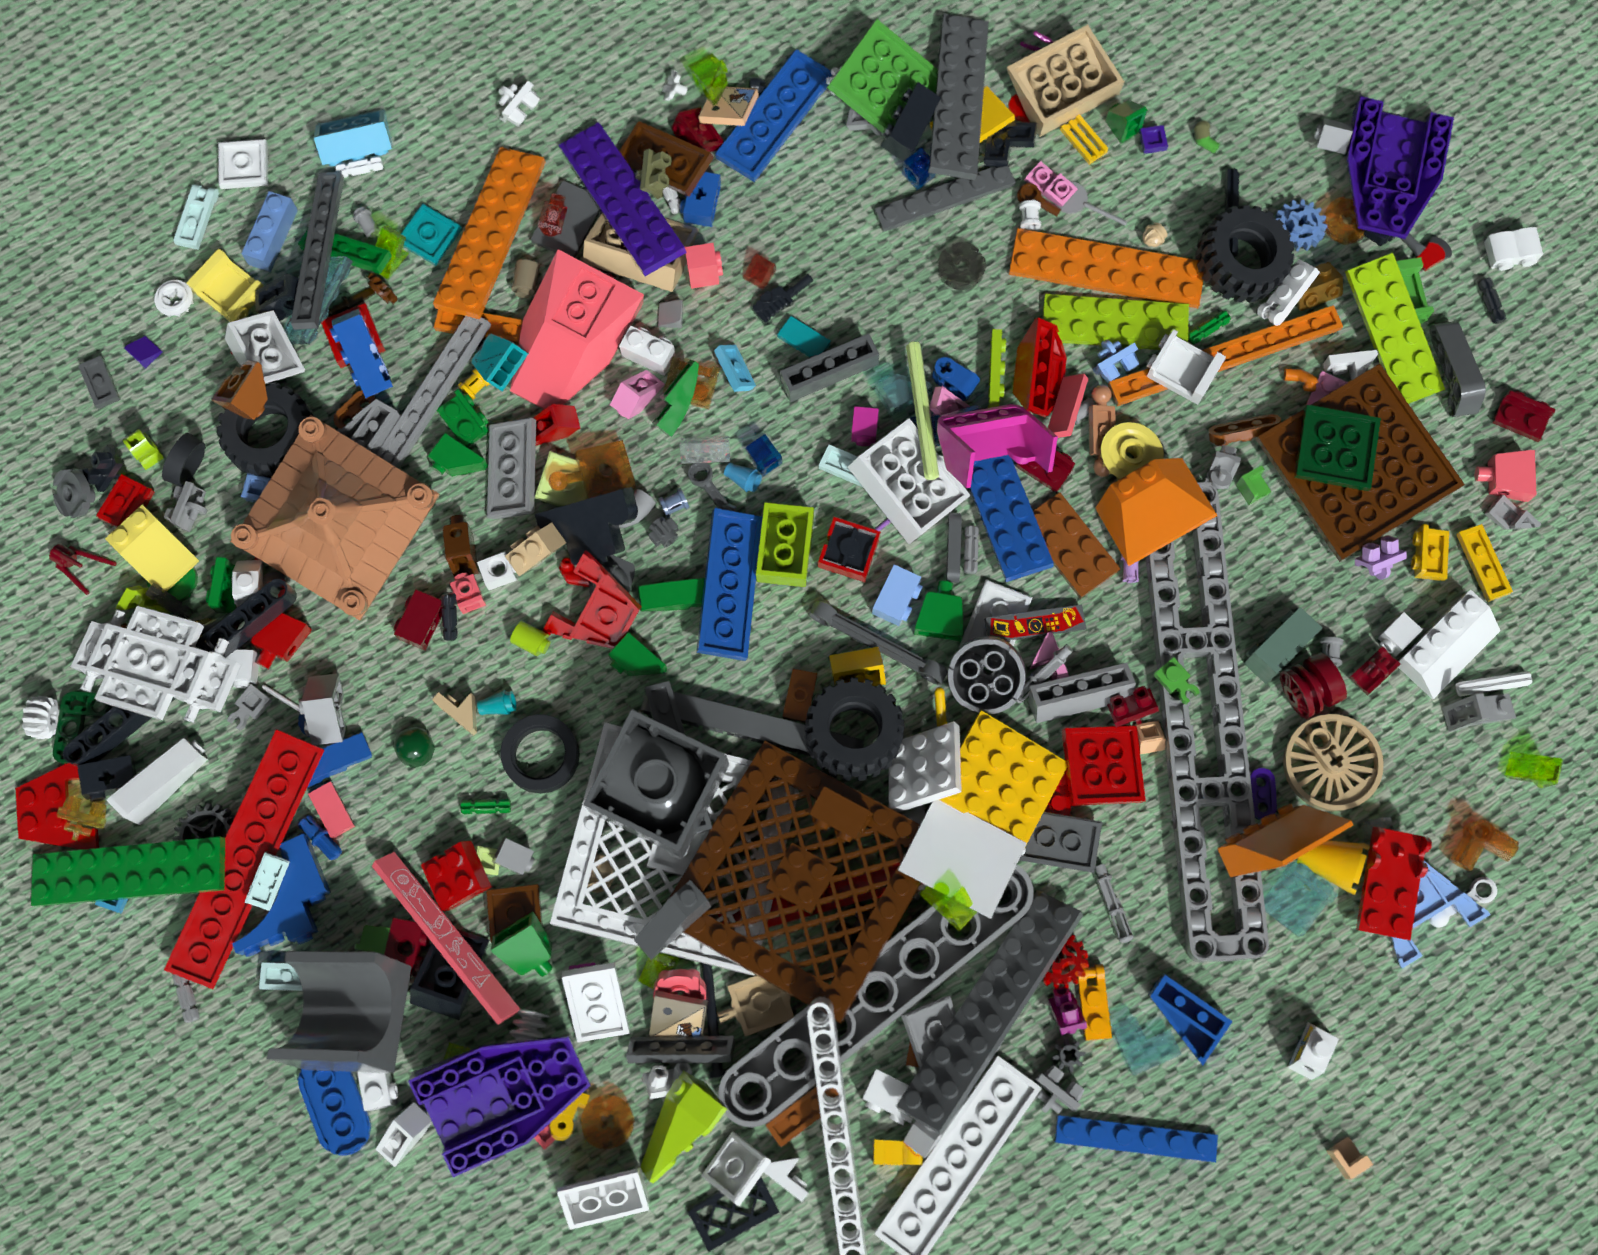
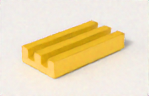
M1080 114L1074 120H1070L1067 125L1061 126L1060 131L1089 165L1108 152L1109 148ZM1071 128L1079 136L1082 142L1089 148V150L1094 154L1093 156L1089 154V152L1084 148V146L1070 131Z

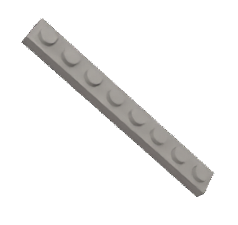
M465 316L376 454L377 456L398 469L401 467L491 326L489 321L482 317L476 319Z

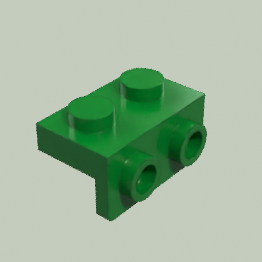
M216 557V562L211 567L212 584L211 588L207 590L206 601L208 606L216 613L228 614L237 608L232 596V573L235 565L227 558Z

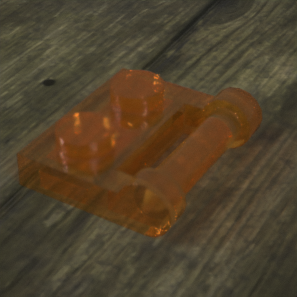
M672 357L663 393L676 378L678 370H682L688 362L681 361L679 357ZM699 365L698 375L710 378L708 383L697 380L690 405L710 409L720 374V367L712 366L710 368Z

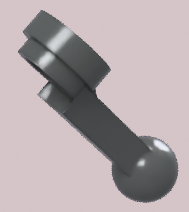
M703 461L693 463L688 470L691 483L703 489L718 509L739 512L736 506L727 503L713 484L711 466ZM699 471L708 473L707 477L703 480L694 478L695 474Z

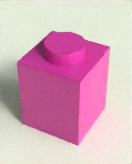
M854 406L851 442H856L858 446L863 447L876 444L879 409Z

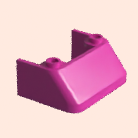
M1010 404L942 416L938 419L937 433L946 469L965 488H971L974 461L1009 455L1018 464L1036 461L1047 472H1052L1058 436L1022 406Z

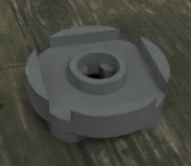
M80 468L61 470L56 474L53 486H57V494H53V498L58 511L65 517L79 518L85 516L90 509V504L95 501L96 496L94 490L90 488L83 470Z

